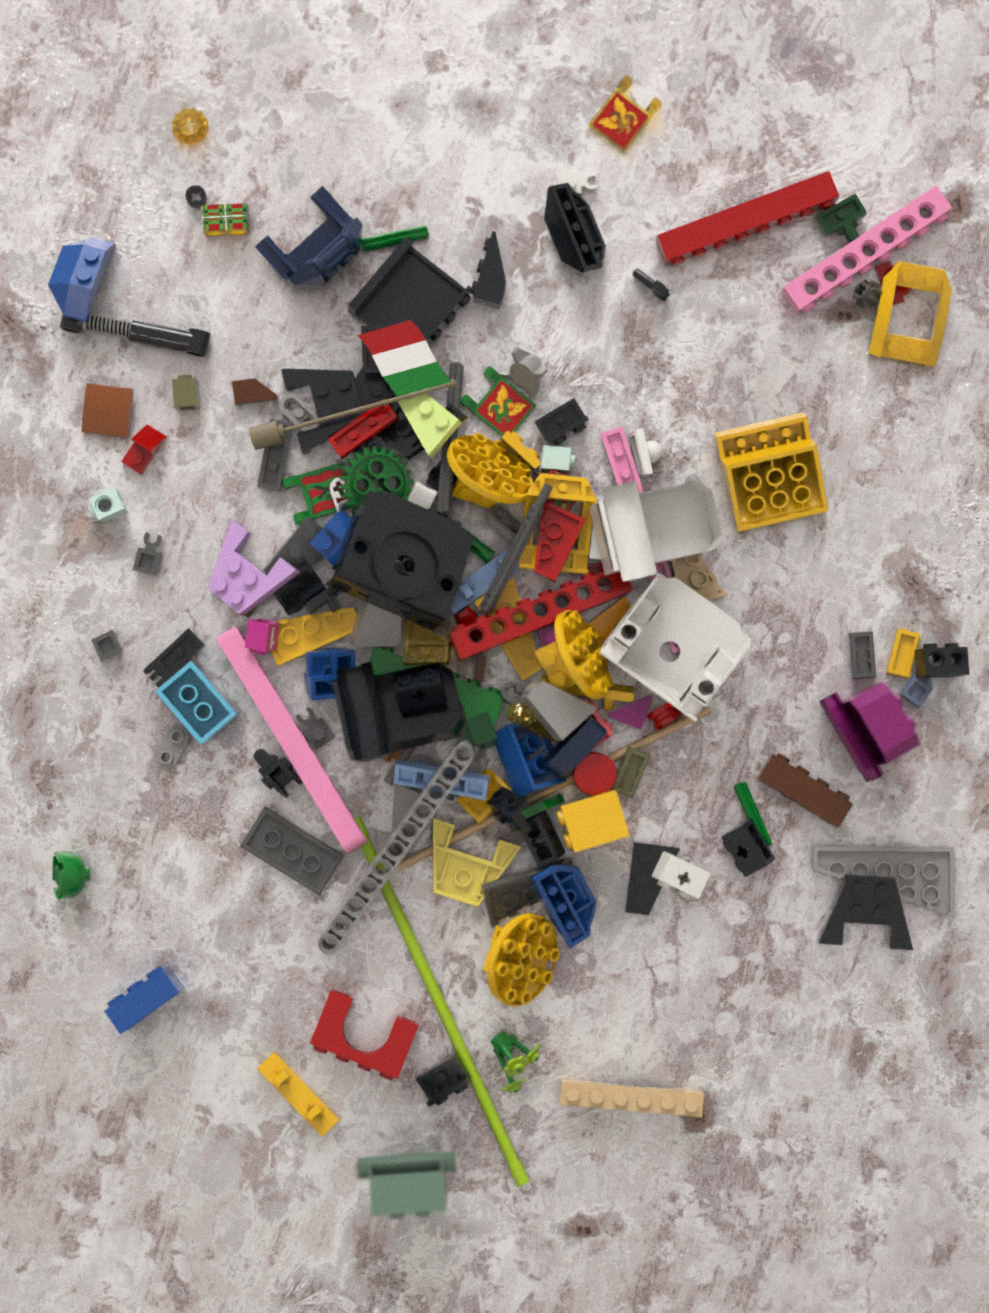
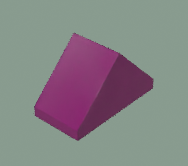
M652 695L645 696L608 713V718L641 730L653 699Z

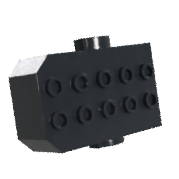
M371 662L362 663L354 668L344 667L336 669L338 681L332 683L346 751L351 761H375L391 756V752L453 739L456 738L464 725L453 671L440 662L374 676ZM439 667L445 686L447 703L400 713L394 693L393 677Z

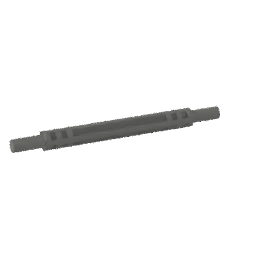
M544 483L535 503L531 504L479 606L481 609L476 618L483 615L488 616L489 613L493 612L544 511L543 506L553 488L551 485Z

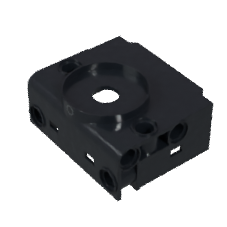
M370 490L356 503L337 560L332 567L335 572L326 585L425 628L434 630L447 620L451 612L475 536L465 532L460 523L387 492L380 495ZM406 556L413 561L414 571L411 575L403 576L397 572L395 561L398 557Z

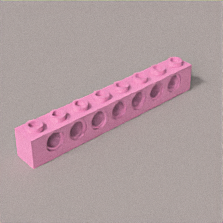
M936 185L784 286L781 293L796 314L801 311L804 314L809 312L816 306V301L821 298L823 301L827 300L835 294L834 289L840 285L842 288L848 286L854 281L852 277L858 273L861 276L866 274L873 268V263L878 260L880 263L884 262L892 256L891 251L896 248L899 250L905 248L911 243L909 239L915 235L918 238L923 236L930 230L929 226L933 223L939 225L949 217L947 214L952 209L951 205ZM926 210L930 218L921 217L919 211ZM900 223H908L911 227V230L904 231L901 228ZM888 235L892 243H884L881 236ZM862 248H870L873 256H865ZM843 261H851L854 264V268H845ZM824 274H833L835 281H827L824 278ZM805 286H813L816 289V294H808Z

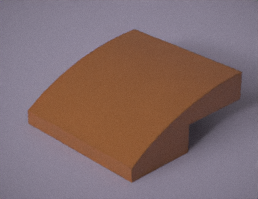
M87 383L81 432L128 437L134 388Z

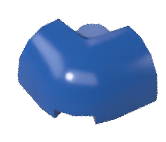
M343 510L335 514L310 542L333 566L337 560L351 517Z
M326 648V650L305 651L306 673H304V679L309 699L311 701L335 699L332 682L338 681L336 669L356 667L355 650L349 648Z

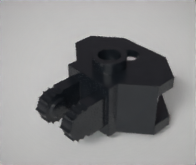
M263 749L255 751L253 756L255 761L261 766L258 770L263 777L261 781L270 790L274 788L287 798L289 793L284 787L292 779L299 785L303 782L292 770L293 765L287 758L283 757L280 759L275 754L271 756Z

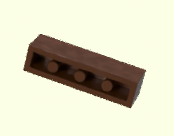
M778 753L776 756L771 754L756 779L833 827L839 828L853 803L848 801L850 797L840 790L836 793L830 790V784L820 778L814 780L809 777L810 772L799 765L795 768L788 764L790 760L782 754Z

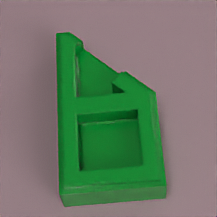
M559 793L525 808L522 811L525 819L564 802L563 796Z

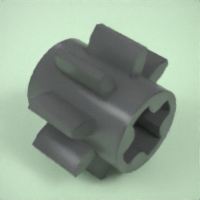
M864 280L858 283L854 289L853 296L857 300L856 305L863 309L865 307L872 309V307L877 306L880 295L883 292L878 289L880 284L873 280L870 282Z

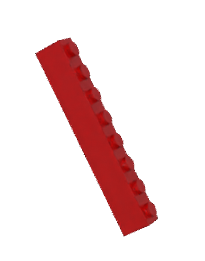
M830 171L661 233L657 235L656 243L665 266L670 264L677 266L684 263L688 257L699 258L712 248L720 250L728 246V242L734 240L736 242L744 241L749 238L750 234L755 232L763 234L769 231L771 226L779 224V226L787 225L792 222V218L798 216L801 218L808 217L814 213V210L819 208L826 210L835 205L839 198V193Z

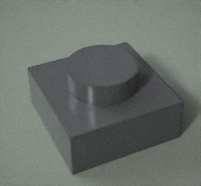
M114 630L91 640L101 661L123 652Z

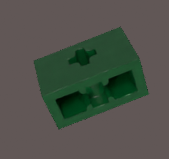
M488 711L465 719L475 747L480 746L484 750L495 746L494 741L498 740Z

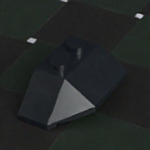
M569 183L548 187L544 220L561 261L582 273L602 268L606 245L589 204L577 192L572 190V186Z

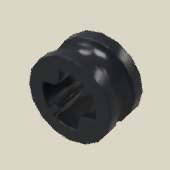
M194 185L187 189L185 197L191 207L200 208V206L206 204L207 195L202 187ZM192 193H202L200 194V201L196 199L194 201H191V199H193L191 196Z

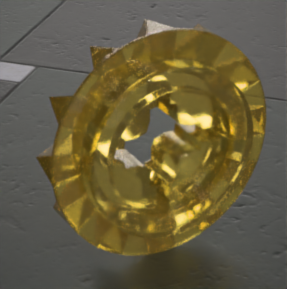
M193 107L189 109L183 108L182 111L175 114L172 121V132L180 142L196 144L203 140L208 132L207 118L202 111L196 110ZM186 118L192 123L196 122L193 125V134H191L188 128L183 127L187 125Z

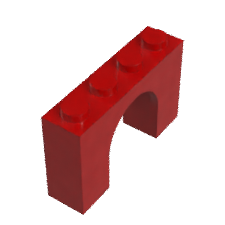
M332 989L310 1041V1044L314 1045L313 1049L323 1054H326L327 1051L336 1054V1059L346 1063L349 1060L357 1062V1067L370 1072L371 1068L380 1072L379 1076L385 1079L392 1080L393 1077L398 1079L419 1023L397 1015L388 1040L382 1047L370 1052L357 1050L349 1044L344 1034V1022L354 997Z

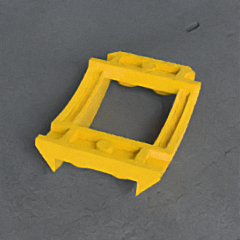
M898 261L882 280L881 290L883 292L880 295L868 353L880 358L883 356L925 364L926 367L936 366L952 293L945 269ZM896 285L939 293L930 340L887 332Z
M540 473L527 490L528 497L525 500L523 519L531 504L535 503L544 483L553 487L547 499L581 502L579 516L586 519V522L575 542V549L571 550L560 573L586 575L588 574L587 564L592 529L589 507L597 502V498L594 496L587 478ZM533 533L519 558L518 568L534 570L537 546L532 545Z

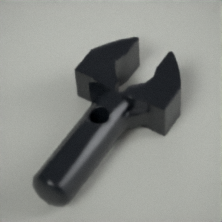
M638 268L633 271L632 275L651 289L654 296L658 299L665 301L671 295L668 293L669 290L660 281H654Z

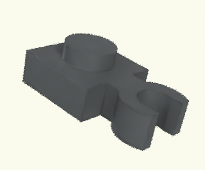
M146 532L143 537L146 545L145 549L138 547L133 570L157 576L162 553L157 552L156 548L162 544V537L158 535L156 542L150 543V534Z
M307 707L306 710L309 712V718L304 720L299 714L296 715V718L300 723L306 724L307 728L302 732L315 750H318L332 740L335 735L322 718L315 721L314 711Z

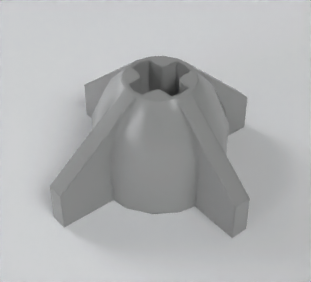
M516 348L511 353L514 363L500 375L503 378H512L517 385L526 388L530 398H534L538 394L539 379L544 377L547 369L539 357Z

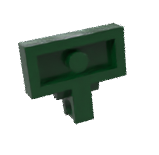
M855 193L815 215V220L825 237L837 232L839 236L844 234L850 243L860 236L855 229L858 226L857 220L866 216L867 212Z

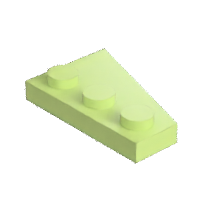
M427 393L398 401L430 458L438 452L462 423Z

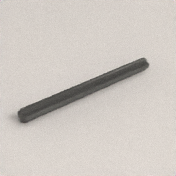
M453 362L450 365L449 379L456 380L457 385L455 388L453 386L448 387L447 404L450 403L460 411L464 366L460 362ZM458 428L442 446L436 509L439 515L450 514L454 472L447 460V450L451 442L457 438Z

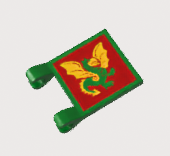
M488 366L483 374L495 383L479 404L468 395H464L460 403L500 436H503L507 431L510 433L516 432L537 405L504 379L495 369Z

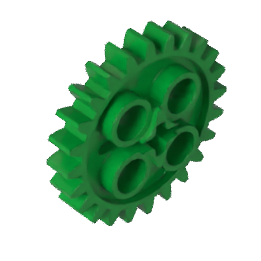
M372 446L370 447V453L366 448L361 449L362 456L358 452L353 453L355 461L353 459L346 460L350 467H342L346 476H339V479L345 481V484L340 485L339 489H345V493L341 495V498L348 497L349 499L345 506H354L351 511L352 514L356 503L370 490L380 495L385 494V490L405 500L409 498L406 494L413 490L408 487V484L413 483L414 480L407 478L412 473V470L405 471L404 469L408 463L399 462L401 455L393 457L394 450H389L385 454V447H380L377 452L376 447ZM374 461L379 465L377 474L371 471V464ZM361 470H364L368 477L361 474ZM391 476L396 480L394 489L388 485V480ZM359 479L363 480L365 484L362 492L356 487ZM372 480H379L378 486L380 488H374L375 483Z

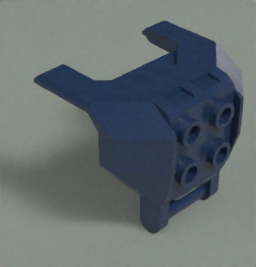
M323 186L311 195L310 198L325 214L326 221L289 254H284L268 235L255 246L279 275L293 288H321L324 285V281L327 283L339 271L336 268L338 265L344 267L360 252L363 224L357 217L355 219L350 217Z

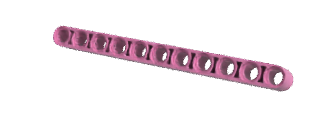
M237 626L218 636L216 639L345 852L348 854L368 842L251 649L244 648L245 639Z

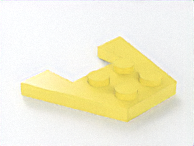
M432 818L433 893L478 907L484 899L481 885L498 880L521 849V846L498 840L491 862L448 848L455 825Z

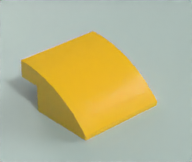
M804 413L713 433L730 508L738 532L828 511L818 447L811 439L808 418Z

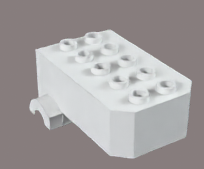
M636 481L601 488L604 500L598 501L589 507L604 574L609 575L621 572L623 582L657 574L655 564L704 554L714 550L722 537L712 489L699 481L638 493Z

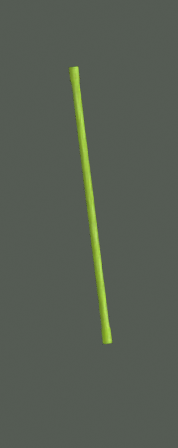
M360 816L355 818V821L368 841L360 847L370 865L377 853ZM379 862L377 867L380 870H384L381 862ZM388 879L381 888V892L456 1054L471 1075L469 1082L508 1163V1168L516 1186L520 1187L530 1181L528 1175L516 1155Z

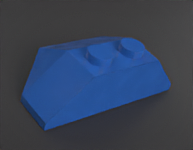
M92 237L62 246L48 287L64 317L87 323L113 254L115 243Z
M552 865L533 877L532 886L550 920L567 946L572 948L589 937L597 902L579 867Z

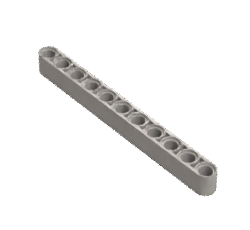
M460 740L454 745L325 926L318 941V947L323 953L333 954L339 949L469 767L475 753L474 745L470 741ZM460 748H466L470 751V755L468 757H460L457 751ZM452 767L457 773L454 776H447L444 773V769ZM438 786L443 790V793L441 795H434L430 789ZM425 805L429 808V812L427 814H420L417 811V807ZM411 824L416 828V831L407 833L403 827ZM398 843L402 846V850L395 852L390 848V845ZM385 862L389 868L387 870H380L377 864ZM365 881H372L376 887L367 889L363 883ZM359 900L362 906L355 908L351 905L350 901ZM340 918H344L348 921L349 924L347 926H341L338 924L337 920ZM332 937L336 943L329 945L324 941V938Z

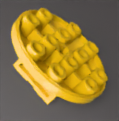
M475 433L474 435H463L455 438L448 447L447 460L452 471L458 477L453 484V497L476 503V505L488 509L491 506H495L497 502L517 504L525 501L528 497L527 490L533 484L532 476L529 472L530 467L507 449V445L499 440L493 441L480 433Z
M566 610L558 614L555 619L556 641L535 651L548 675L551 685L561 690L577 685L588 697L594 700L606 697L610 687L613 686V680L606 661L608 659L599 653L601 646L597 640L598 633L595 627H589L576 610ZM593 640H595L596 650L592 647Z
M525 913L511 920L505 927L496 925L483 970L487 971L490 991L499 1002L511 1007L527 1005L542 992L546 985L551 983L556 961L559 959L560 951L558 949L555 929L548 919L538 914ZM548 961L553 962L551 971L545 969Z

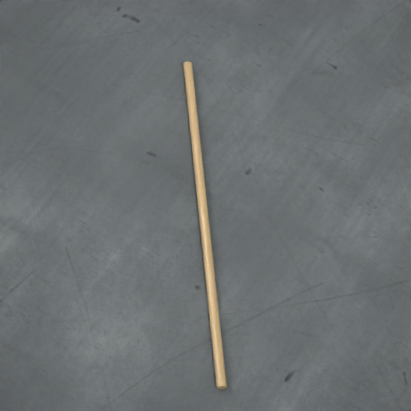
M708 706L703 707L698 714V719L711 713ZM684 716L629 744V746L641 749L695 721ZM628 745L607 756L613 763L622 759ZM572 774L565 777L567 782L535 795L524 797L529 802L528 806L574 783ZM493 814L489 815L481 825L475 822L453 833L449 846L496 823L497 821L494 819ZM432 845L402 859L397 866L398 870L401 871L433 855Z

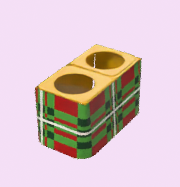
M248 204L200 206L202 230L205 236L249 234Z

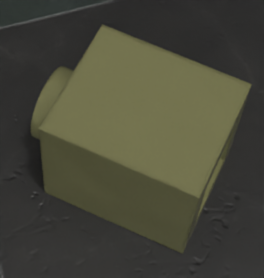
M180 375L178 379H173L175 409L177 411L200 409L199 387L196 378H192V375Z

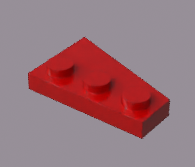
M546 501L541 516L534 573L555 583L586 519Z

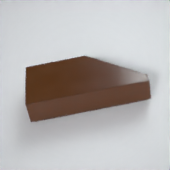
M255 378L232 381L235 405L278 400L277 394Z

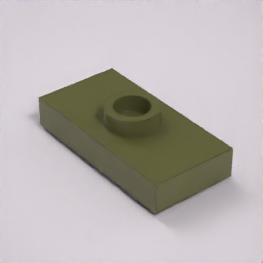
M628 745L617 771L616 782L611 790H616V792L633 798L651 755Z

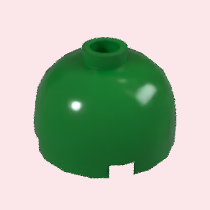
M55 852V856H53L52 878L53 881L55 880L56 885H58L57 888H54L55 897L57 899L75 897L85 888L86 881H90V868L85 867L83 859L73 852Z

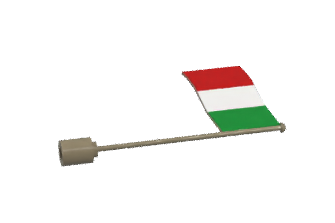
M411 320L363 333L357 336L369 349L382 377L397 397L284 428L283 424H278L277 420L250 427L251 441L255 450L283 443V438L286 437L285 432L453 386L455 388L457 382L454 379L450 380L436 362L424 335Z

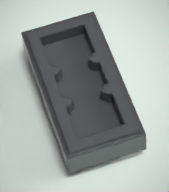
M873 631L848 633L852 680L876 678Z

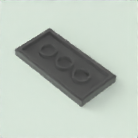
M266 806L240 845V847L317 895L322 893L345 856Z

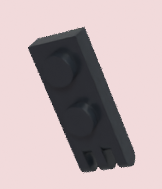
M188 628L152 661L143 672L147 675L154 669L155 672L149 678L151 681H154L161 676V679L156 683V686L159 688L205 645Z

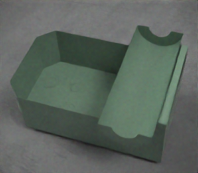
M456 1151L358 1158V1163H356L358 1179H369L372 1216L390 1215L391 1219L404 1218L405 1214L414 1213L415 1217L429 1216V1212L446 1211L448 1199L447 1173L457 1172Z

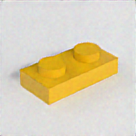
M507 431L500 438L523 462L529 465L532 471L542 463L538 460L540 455L531 447L527 449L522 444L524 440L516 432L510 433Z

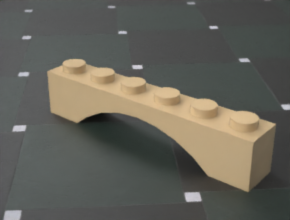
M561 1078L559 1096L560 1105L693 1117H702L704 1101L702 1090L638 1087Z

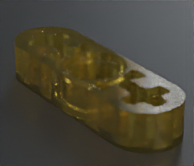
M512 703L509 705L507 716L509 721L548 740L555 741L526 704Z

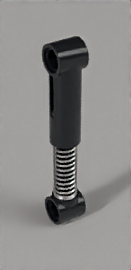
M62 313L59 327L64 331L79 334L84 330H89L90 332L94 331V333L110 334V336L118 335V337L129 338L130 342L182 351L198 357L207 356L211 333L200 329H183L136 319L129 323L128 320L127 322L125 320L121 321V319L117 321L116 318L113 320L112 317L109 319V317L105 318V316L101 318L100 315L97 317L96 314L93 316L92 313L89 315L87 323L66 318Z

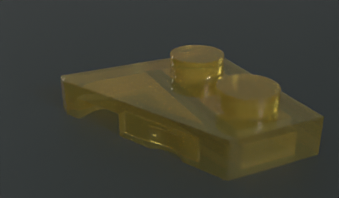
M406 620L402 663L405 666L425 665L434 662L450 665L451 641L441 635L434 634L425 627L422 628L412 621Z

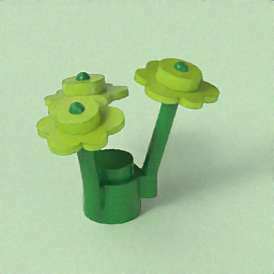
M503 1031L491 1040V1044L495 1048L493 1051L497 1055L510 1083L501 1090L503 1092L508 1090L509 1094L517 1093L522 1088L521 1083L525 1082L526 1079H520L515 1082L512 1076L522 1073L525 1066L529 1063L534 1064L535 1061H538L541 1054L538 1051L541 1045H536L530 1051L513 1034L509 1036L506 1031ZM513 1045L522 1050L527 1057L519 1056L517 1059L513 1058L511 1052L515 1049ZM503 1056L508 1058L509 1062L507 1064Z

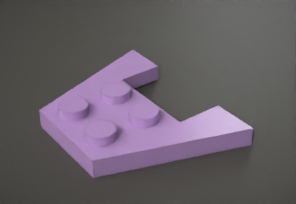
M232 520L208 589L237 613L244 616L300 573V571L280 557L267 575L238 553L251 533Z

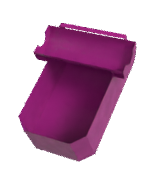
M884 681L866 687L843 701L837 692L819 701L824 709V713L827 714L826 716L830 719L831 725L834 726V730L837 731L838 737L841 738V742L844 743L845 749L848 750V754L851 755L852 761L855 762V766L858 767V771L866 782L870 780L872 782L884 774L880 765L888 764L921 745L918 735L914 730L917 726L910 715L906 716L902 709L904 706L902 699L898 694L894 695Z

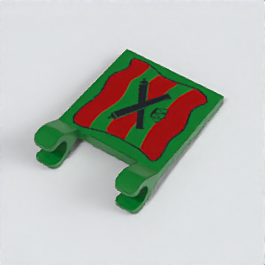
M342 462L283 479L285 489L301 485L308 508L307 511L294 514L295 524H300L306 516L315 519L337 512L330 492V483L339 476H346L342 470ZM338 482L334 492L338 491L341 496L344 494V489H339V486L342 484ZM348 497L337 499V503H340L341 501L348 499ZM343 505L342 508H341V510H346V509L352 508V507H354V506H353V505H351V506H345V505Z

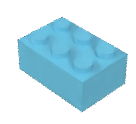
M193 661L187 663L155 691L199 744L203 746L239 716L236 710Z

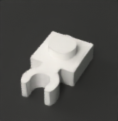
M579 171L556 173L557 185L569 183L572 186V190L580 196L582 194L581 189L589 192L597 190V185H590L587 182L589 179L596 178V173L589 172L584 177H580Z

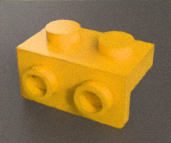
M491 768L479 773L490 776L486 800L459 796L457 800L480 825L493 812L486 802L492 797L494 792L502 786L512 791Z

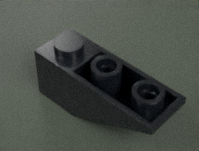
M492 231L491 237H486L483 246V251H486L484 260H479L476 272L480 273L478 282L473 281L470 294L473 295V302L500 309L506 290V279L496 232Z

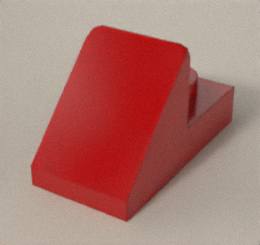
M146 424L131 439L134 443L121 462L142 475L167 436Z

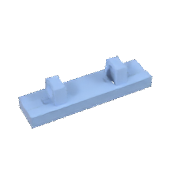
M508 549L460 582L451 609L454 615L486 594L499 569L498 564L501 565ZM518 560V562H517V564H516V566H515V568H514V570H513L511 576H512L514 573H516L517 571L520 570V568H518L519 560Z
M397 759L393 784L424 789L439 767L427 765V761L418 760L416 763ZM444 769V773L447 776H454L457 773L455 769ZM466 769L449 794L486 800L490 776L472 773V769ZM438 786L430 789L431 791L443 793V790Z

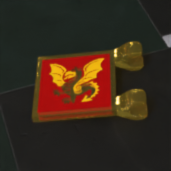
M627 75L623 77L617 88L588 124V126L624 153L660 109L662 103L655 97L645 110L627 97L625 93L633 83L632 78Z

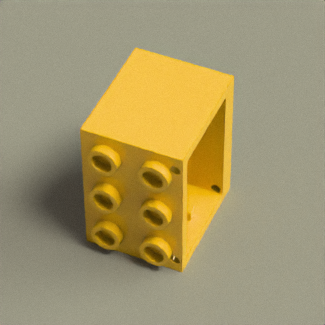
M616 790L559 806L560 811L556 812L559 825H564L567 834L563 835L566 848H571L572 852H578L630 836Z

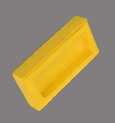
M897 628L886 674L905 679L910 678L915 659V650H917L921 634Z

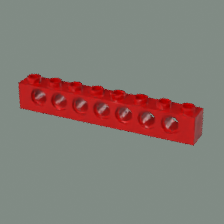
M602 568L603 572L594 575V572L581 576L582 581L574 584L572 580L559 585V590L554 592L551 589L545 590L538 594L539 598L532 601L529 597L517 602V607L509 609L508 606L495 611L496 615L487 618V615L480 616L473 620L474 624L467 627L465 623L452 628L453 632L448 637L458 662L535 632L538 629L555 624L557 615L566 610H576L580 614L627 595L633 591L630 581L623 582L621 572L605 575ZM599 580L608 582V591H603L599 588ZM579 588L587 591V599H580L578 597L577 590ZM557 597H563L566 600L567 606L565 608L557 606ZM537 605L544 607L545 616H537L534 612V607ZM514 614L523 616V625H516L513 622ZM495 622L501 624L503 628L502 633H494L491 630V624ZM472 631L479 632L481 641L478 643L472 642L469 638V633Z

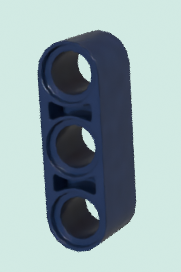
M589 716L546 755L543 765L559 779L565 778L604 738L607 730L592 716Z

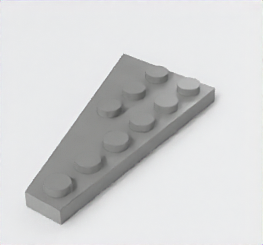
M812 846V870L841 880H845L847 874L894 877L900 900L955 918L954 847Z

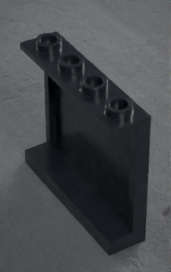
M405 237L348 304V313L365 326L395 325L411 320L429 344L431 341L436 342L443 332L441 329L446 323L450 325L457 316L455 312L460 306L464 308L471 299V296H469L471 287L468 285L467 288H464L414 249L413 241Z

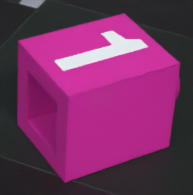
M260 618L248 620L244 648L253 649V653L259 655H267V652L276 650L280 623Z

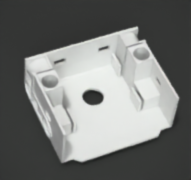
M657 572L608 636L599 653L696 722L700 711L704 706H708L709 701L751 647V638L741 631V624L677 577L667 578L660 572ZM625 625H633L636 630L629 631ZM668 641L675 642L680 648V656L674 661L664 660L660 655V647L663 643ZM708 680L711 681L713 684L707 686L704 685L702 681Z

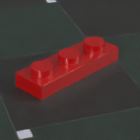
M389 404L371 408L328 438V441L340 458L344 459L397 421L398 417Z

